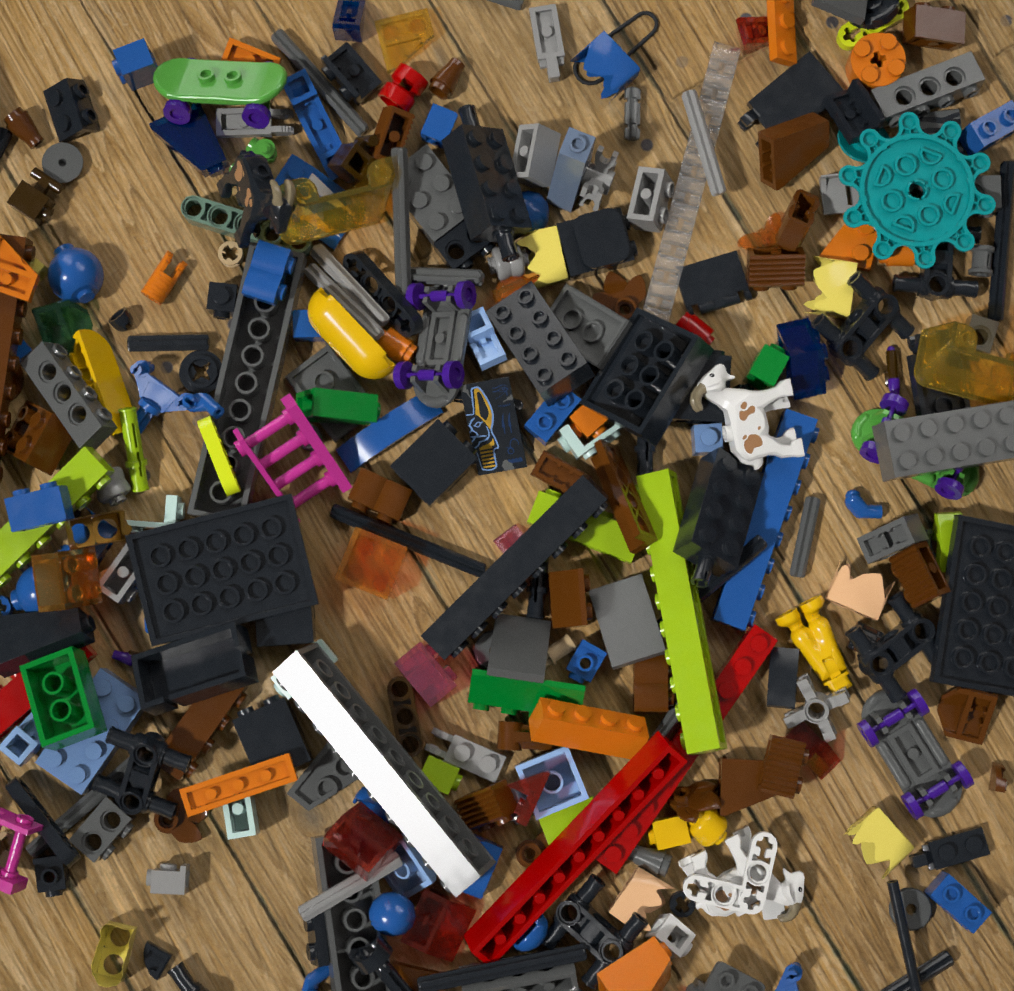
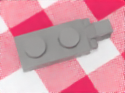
M556 4L529 8L537 62L540 69L547 68L549 83L559 82V66L564 65L565 53Z

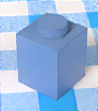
M722 423L692 426V456L707 455L718 447L723 449Z

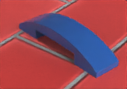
M304 68L287 77L284 90L329 179L334 180L339 176L329 169L327 165L342 142Z
M415 396L378 419L377 423H373L337 448L336 451L352 473L374 459V456L417 428L428 424L444 412L441 408L426 406Z

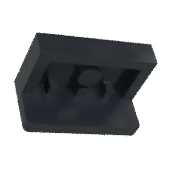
M348 42L344 43L329 57L326 55L321 57L323 64L322 72L331 82L334 79L341 86L339 91L348 102L353 100L358 106L383 86L382 81Z
M65 78L43 91L59 142L67 143L85 132L96 133L100 131L98 117L94 111L89 96V89L84 80Z
M859 78L853 79L848 89L827 95L822 101V104L849 145L860 142V135L866 129H874L879 132L885 122L882 111L877 107L867 88L863 86Z
M324 912L309 921L303 920L304 929L308 933V943L306 944L307 958L312 965L317 967L330 965Z

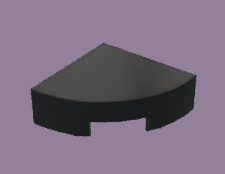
M148 940L143 952L144 961L149 974L158 981L173 954Z

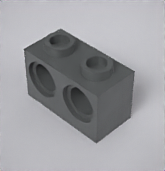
M917 513L903 516L858 537L857 541L867 564L887 559L911 545L926 541L929 538Z
M106 796L68 841L94 863L101 858L105 861L116 849L113 845L119 837L124 839L135 827L132 822L136 816L126 814L120 809L119 804L115 802V798ZM111 812H116L120 816L121 821L118 827H113L108 822V815ZM92 834L99 835L102 840L99 849L93 848L89 843V838Z

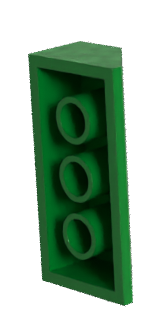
M472 669L468 702L473 703V709L489 711L490 706L501 707L500 713L517 715L518 710L528 711V717H530L540 697L583 705L586 686L545 679L544 683L489 676L486 670Z

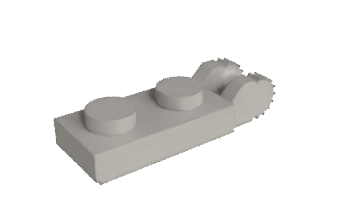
M270 107L271 119L268 126L263 129L252 128L243 121L242 113L244 108L216 109L217 138L294 135V128L291 126H272V118L278 120L292 119L294 113L291 109H271Z
M433 727L431 733L440 739L450 741V747L446 752L439 749L436 745L426 743L425 750L443 757L444 761L489 781L496 782L506 756L455 734L453 736Z

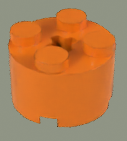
M871 33L865 35L858 40L847 59L845 72L849 83L851 84L853 79L859 78L869 94L871 89L892 84L899 79L905 69V51L893 34Z

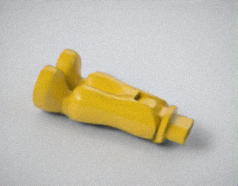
M820 594L797 605L800 612L806 618L808 627L802 623L800 613L796 607L782 613L775 618L778 626L790 629V637L794 645L806 658L818 678L822 681L823 686H828L831 693L845 686L847 689L850 688L852 683L847 676L850 672L846 669L847 666L834 638L832 628L828 620L819 614V610L824 605V599Z

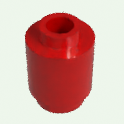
M686 312L676 323V326L700 336L709 345L715 339L712 336L715 330L695 314L691 315Z

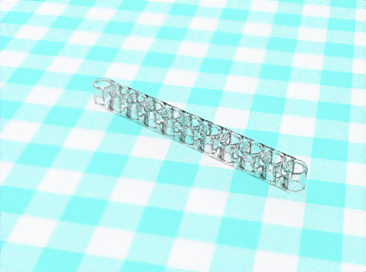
M716 41L713 44L699 96L714 149L741 48ZM690 130L667 222L664 227L643 306L644 311L668 322L706 183V176L692 130Z

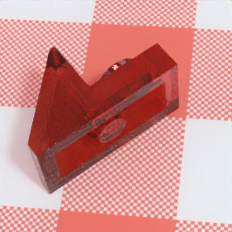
M739 17L735 20L736 33L743 55L758 47H769L767 17Z
M804 721L794 726L784 736V738L806 743L805 749H809L806 766L820 780L841 761L826 741H822Z
M545 769L507 784L508 787L528 795L526 799L520 797L514 813L519 815L516 820L517 823L527 826L551 773L550 771Z

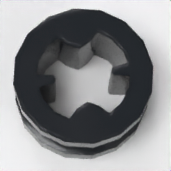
M683 890L673 893L669 900L671 911L678 917H688L695 909V901L689 899L687 902L689 908L686 911H683L682 908H680V911H677L675 909L678 905L676 899L680 896L684 899L686 896Z

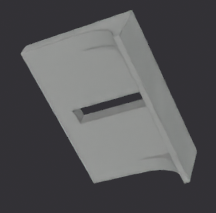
M838 173L821 175L819 177L824 216L844 214L847 209L858 203L859 194L855 188L850 187L852 205H848L846 187L839 181Z

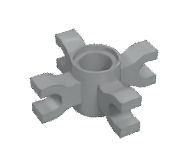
M599 145L595 154V162L589 163L583 177L581 198L578 205L583 206L586 199L593 200L595 204L593 211H598L602 202V195H607L616 173L614 169L619 152L614 151L611 158H605L602 154L604 147Z
M808 673L797 677L798 681L796 683L805 698V704L800 708L784 713L785 717H783L787 728L789 729L808 720L811 723L818 724L826 743L836 739L837 731L829 718V710L850 702L849 698L851 696L846 686L832 694L825 695L822 692H816ZM812 703H820L825 709L820 713H816L809 706Z

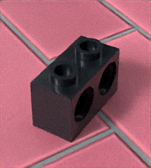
M464 220L433 245L434 250L448 268L470 269L475 264L473 261L480 255L483 257L489 255L492 249L496 247L495 244L497 242L483 241L476 243L471 241ZM453 248H460L464 251V255L460 259H452L449 256V252Z

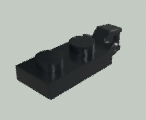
M979 826L927 841V844L921 845L923 852L909 855L912 867L918 868L927 865L930 871L990 855L983 828Z

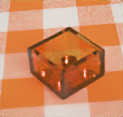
M355 527L334 579L389 601L409 548Z
M95 546L31 555L39 613L103 603Z

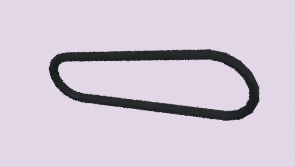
M641 11L608 34L612 37L642 15H648L653 18L654 29L627 53L628 56H631L657 31L659 26L658 19L652 12ZM574 62V75L582 84L588 86L597 85L604 80L603 77L590 82L583 80L577 72L578 62Z

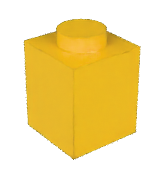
M677 814L654 819L651 827L647 829L650 845L655 844L657 850L691 843L687 822L680 819Z

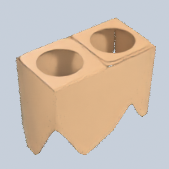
M838 564L824 600L849 609L868 619L878 620L895 581L884 589L881 574H862L853 579L850 575V564L842 566L839 571Z
M637 866L609 907L608 912L624 924L630 919L633 912L639 913L646 919V913H651L666 904L660 889L676 888ZM650 925L645 926L643 930L651 931Z

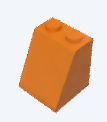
M653 936L597 973L599 991H663L671 978L672 962L670 957H672V953L663 941L659 943L656 937Z

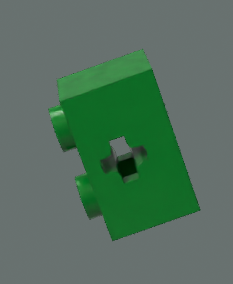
M773 343L770 346L764 344L752 362L743 382L749 383L758 390L774 387L790 357L785 355L786 351L782 347Z

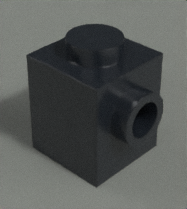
M219 282L209 283L206 309L213 315V318L229 320L230 317H233L239 286Z

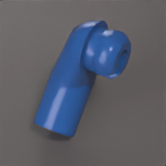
M188 393L182 399V405L190 412H208L214 419H218L224 414V408L207 393Z
M849 490L846 493L845 505L854 517L867 519L882 518V505H867L857 490Z
M328 966L317 967L307 974L301 991H318L319 984L329 977Z

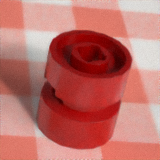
M399 63L391 75L393 81L385 83L378 93V97L387 106L392 105L410 112L415 105L414 97H420L429 83L415 69L404 63ZM401 83L404 87H406V88L409 89L410 91L408 92L405 88H403V87L400 86L399 84Z

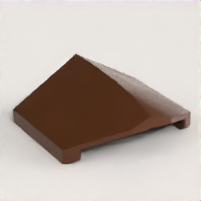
M957 687L941 695L937 706V713L944 735L982 745L998 700V695L964 687Z

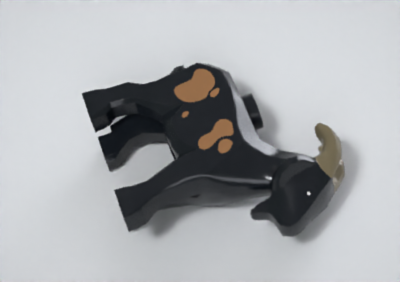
M241 150L230 172L225 173L216 185L221 198H230L232 188L234 186L237 187L235 196L238 205L244 207L240 227L234 233L238 248H248L251 234L253 233L255 238L258 237L261 232V224L267 220H270V229H274L276 234L286 233L290 217L296 206L294 203L296 189L291 180L285 179V195H282L280 186L273 178L268 160L263 155L255 154L253 151Z

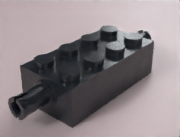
M464 105L458 109L462 124L441 141L471 241L497 242L502 261L512 262L520 257L515 240L531 230L532 224L503 129L480 126L475 105Z
M718 447L700 458L673 548L674 553L696 565L691 583L693 585L696 584V587L707 588L709 586L711 574L719 578L738 568L764 475L759 470H754V467L741 463L732 454L730 449L728 453Z

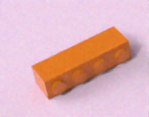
M540 697L528 720L531 741L631 759L649 739L645 717Z

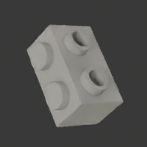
M539 123L519 125L512 159L519 183L530 188L550 187L561 137L560 133Z
M638 167L627 219L635 230L661 233L663 224L667 223L669 215L667 205L669 198H672L674 195L675 185L665 169Z
M127 543L95 586L119 604H125L126 601L130 603L138 593Z

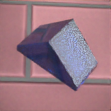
M338 0L332 22L335 40L362 42L366 0Z

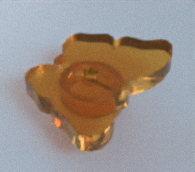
M773 213L766 220L764 228L759 229L757 233H749L739 238L737 245L746 251L749 247H781L775 240L776 233L781 225L780 214Z

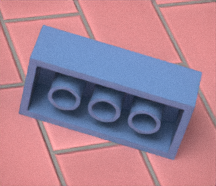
M100 668L93 678L107 732L57 751L44 748L35 761L37 765L81 795L90 791L96 776L102 774L119 749L117 746L105 743L109 729L114 726L130 733L144 713L140 707L137 689L107 668Z

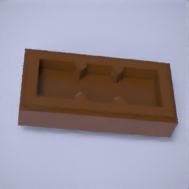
M544 450L530 475L565 493L585 472Z

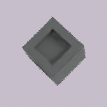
M975 314L969 316L966 319L958 348H961V351L964 352V356L979 360L980 357L984 358L990 354L999 322ZM973 332H977L982 336V345H977L973 342Z

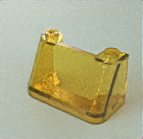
M391 156L373 161L368 166L367 174L361 183H356L346 191L319 197L318 190L310 179L297 178L291 180L296 189L294 201L296 206L290 217L286 233L279 234L281 239L287 244L298 245L373 226L380 222L384 217L395 178V169ZM283 183L282 185H280V189L282 195H285V187Z
M954 321L921 330L914 377L917 383L923 387L988 405L1013 401L1014 353H1006V358H1001L976 351V331L967 324Z

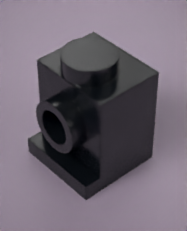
M56 854L32 859L35 867L38 893L45 892L46 897L63 895L62 889L71 887L69 869ZM47 872L54 874L53 882L47 881Z

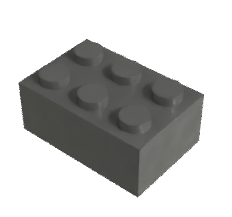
M426 144L408 158L409 216L434 247L433 244L464 221V216L452 175ZM390 171L383 177L384 185L392 194V171Z

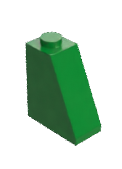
M311 388L296 393V403L309 422L369 425L377 423L381 412V405L378 402L377 394L324 388Z

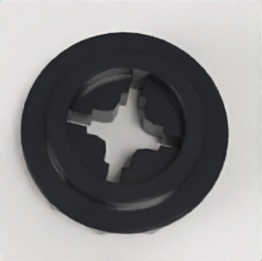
M197 350L191 352L181 362L179 369L180 380L189 391L195 394H209L216 389L222 363L210 351ZM194 364L202 369L208 366L206 372L209 375V381L203 377L196 379L198 373L196 368L193 367Z

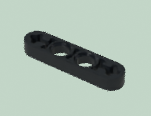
M357 250L344 256L343 267L390 316L389 322L403 337H411L422 331L423 320L420 314L365 252ZM371 277H373L378 284L377 290L373 289V287L371 286ZM389 297L395 302V310H392L388 304Z
M15 776L5 785L6 790L24 814L33 817L35 822L43 825V829L39 833L56 856L67 867H72L81 859V855L73 844L68 841L67 836L34 793L18 776Z

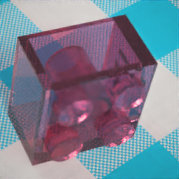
M420 641L394 664L426 703L433 707L458 686L455 682L458 676L449 665L442 667L437 661L440 655L428 643L424 645Z

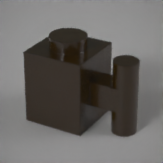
M376 135L358 136L355 138L354 143L341 144L327 167L346 183H361L376 161L367 152L371 146L378 144V137Z
M35 167L31 171L30 176L38 181L33 187L22 180L7 203L14 210L38 226H41L43 221L47 222L54 213L53 207L55 203L46 196L47 192L52 190L56 194H60L64 185Z

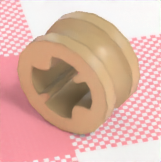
M227 241L219 247L218 257L226 267L235 268L243 262L244 252L242 248H238L237 242ZM229 248L232 251L238 250V253H235L237 258L233 261L230 258L224 259V256H227L225 251Z

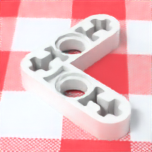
M767 831L757 832L752 837L741 884L701 874H691L683 881L685 896L692 901L746 914L759 913L763 909L777 852L776 838ZM763 837H768V842L772 844V847L766 848L764 852V858H770L768 863L761 859H752L753 854L760 855L761 849L756 845L757 840L762 841ZM756 864L762 865L766 869L765 877L759 881L750 877V869ZM695 880H699L700 886L709 888L708 882L714 883L710 891L711 899L705 898L707 892L697 891V894L693 895L691 889L687 888L688 884H693ZM747 882L754 886H763L762 891L756 888L755 897L759 900V904H753L752 908H748L747 902L744 901L745 897H750L752 891L751 887H746ZM721 886H727L732 891L731 898L726 902L718 901L715 896L716 890Z

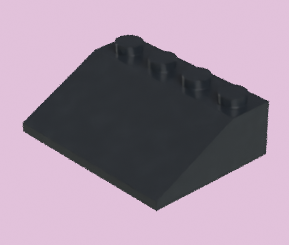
M637 307L629 319L632 326L602 370L599 369L580 404L635 436L657 446L714 349L700 336Z

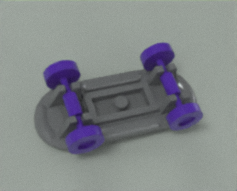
M460 281L457 285L436 284L433 287L424 286L422 283H411L407 287L406 299L417 311L423 310V329L419 333L415 365L409 361L398 362L393 370V380L398 389H411L413 387L418 399L428 407L441 408L450 404L457 396L464 382L463 366L472 308L477 298L476 288L471 281Z
M915 688L907 692V695L896 703H891L884 690L872 694L863 705L862 720L856 724L861 735L871 748L875 746L904 793L901 795V799L915 820L923 816L934 818L950 813L960 801L962 785L966 789L974 785L973 778L961 761L958 760L952 764L923 718L930 710L921 694Z

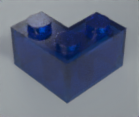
M809 318L777 324L778 346L782 347L786 351L785 355L790 357L785 365L786 379L790 378L793 400L826 394V382L830 381V377L824 360L828 359L826 344L820 343V333L811 326Z

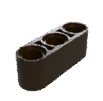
M397 676L392 678L387 685L395 736L402 747L404 739L408 736L415 737L418 740V749L415 752H407L410 757H415L422 751L424 741L414 688L408 678ZM397 681H404L408 686V692L403 697L396 696L392 691V687ZM403 708H407L413 713V720L408 725L401 724L398 720V713Z

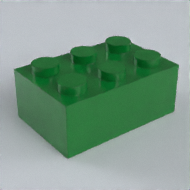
M70 646L19 666L42 748L57 751L107 732L85 651Z

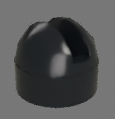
M124 307L114 313L108 322L117 331L125 332L128 331L125 325L128 324L132 327L133 317Z

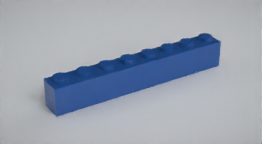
M787 408L782 412L774 437H781L786 430L794 428L796 438H802L805 456L799 458L767 456L762 469V473H764L744 545L756 535L762 536L768 545L722 585L710 620L740 631H745L747 626H752L756 616V611L752 609L755 601L761 600L765 590V585L761 584L765 573L770 574L774 564V559L771 558L774 547L779 548L784 533L780 532L782 522H787L792 512L793 506L789 505L791 496L797 495L802 480L798 479L800 470L806 469L811 454L807 453L809 444L815 443L820 428L816 427L818 419Z

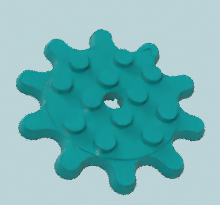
M905 112L898 120L899 131L893 138H884L874 129L864 130L860 135L859 141L867 152L868 158L866 163L861 166L846 165L840 169L838 173L839 181L843 185L855 188L859 194L858 203L845 211L843 220L846 226L850 228L869 225L875 229L877 238L873 244L872 252L877 259L886 260L893 254L896 248L906 246L913 251L916 265L922 269H928L934 265L936 260L935 249L942 242L951 243L961 252H968L973 248L975 239L967 228V219L973 214L989 215L996 207V202L992 196L980 193L975 187L976 177L989 169L991 161L985 153L979 152L966 156L959 152L957 141L961 135V127L957 122L947 121L937 133L927 134L921 130L918 116L913 112ZM917 184L923 189V196L921 198L909 195V187L911 185Z

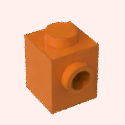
M583 405L569 416L568 419L571 423L569 426L579 439L583 436L586 441L591 436L595 439L607 430L605 424L609 421Z

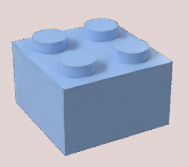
M560 746L515 765L536 820L589 799L569 748Z

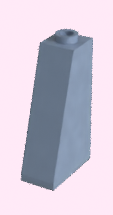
M569 127L556 161L546 199L548 204L570 213L572 212L582 187L583 177L592 160L596 137Z

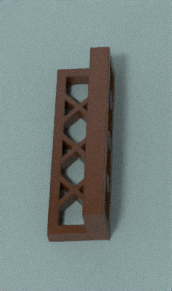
M599 439L594 443L598 454L592 457L591 461L604 492L609 496V504L629 552L637 554L658 539L618 446Z

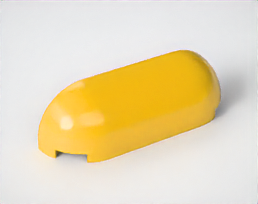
M320 287L310 298L307 308L308 319L313 329L358 375L367 379H381L391 374L396 365L386 356L387 353L331 294L328 295Z
M89 329L78 330L73 335V338L76 340L74 352L69 353L70 361L81 370L82 378L86 384L95 390L98 401L112 414V420L118 428L111 435L122 433V426L118 409L132 407L113 350L106 339L99 333Z

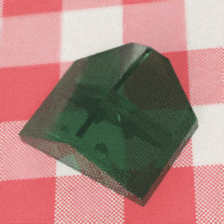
M64 299L31 310L43 342L62 345L68 355L74 352L76 339L73 338V335L78 330H92L93 327L88 310L70 299Z

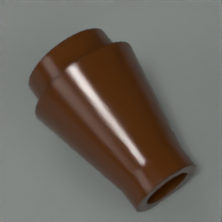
M451 58L430 79L429 90L436 97L443 100L453 96L465 65L459 59Z
M21 107L13 110L4 119V122L7 124L6 128L26 143L30 149H34L44 140L28 111H24Z

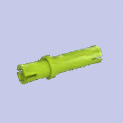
M137 408L118 409V412L120 414L127 456L125 467L129 468L131 491H147L150 489L145 465H148L147 458H144Z

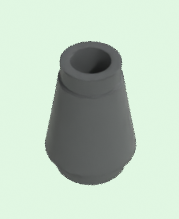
M636 845L630 854L629 861L634 862V864L656 877L658 875L666 877L673 856L667 854L666 850Z

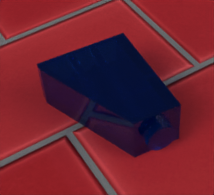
M192 103V115L190 121L186 124H174L167 120L165 116L149 123L151 130L157 138L205 178L208 176L217 177L226 171L225 168L230 166L200 103Z

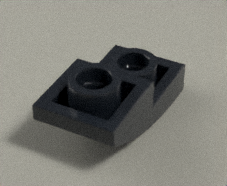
M773 647L771 650L767 707L795 709L799 649Z

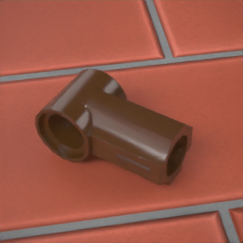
M498 721L497 749L522 751V749L552 750V745L531 741L529 725L524 724V722Z

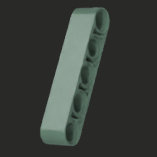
M194 195L186 197L182 201L180 208L188 223L235 238L234 233L240 227L243 210ZM199 205L202 207L201 212L197 216H190L188 214L192 206ZM224 213L228 215V219L224 224L214 223L218 214ZM270 220L261 224V232L258 237L255 238L253 233L250 237V242L258 243L259 240L292 251L305 253L306 257L310 255L313 247L312 240L307 231L288 225L286 233L280 234L276 241L267 240L268 232L274 230L270 229ZM304 238L307 240V244L303 249L293 248V242L296 239Z

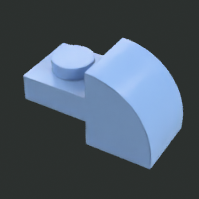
M483 306L473 310L467 342L483 371L506 361L507 357Z
M32 712L0 744V751L20 767L25 765L40 750L41 746Z

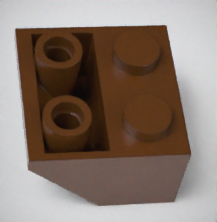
M27 400L24 406L19 409L17 419L12 428L5 434L4 439L7 440V453L52 476L72 437L55 414Z
M583 568L548 572L552 629L586 627L588 625L587 621L592 619L591 602L586 603L585 593L590 591L589 574H584Z

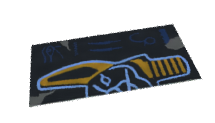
M509 377L462 385L460 391L471 443L478 451L475 454L478 458V462H476L478 475L527 467Z

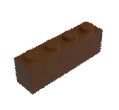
M248 686L191 704L165 741L170 745L169 748L193 756L190 767L186 773L165 764L161 768L179 781L183 780L185 776L190 778L199 766L196 763L202 753L207 755L215 744L212 738L218 730L223 732L232 719L228 716L234 707L239 709L248 697L245 693Z

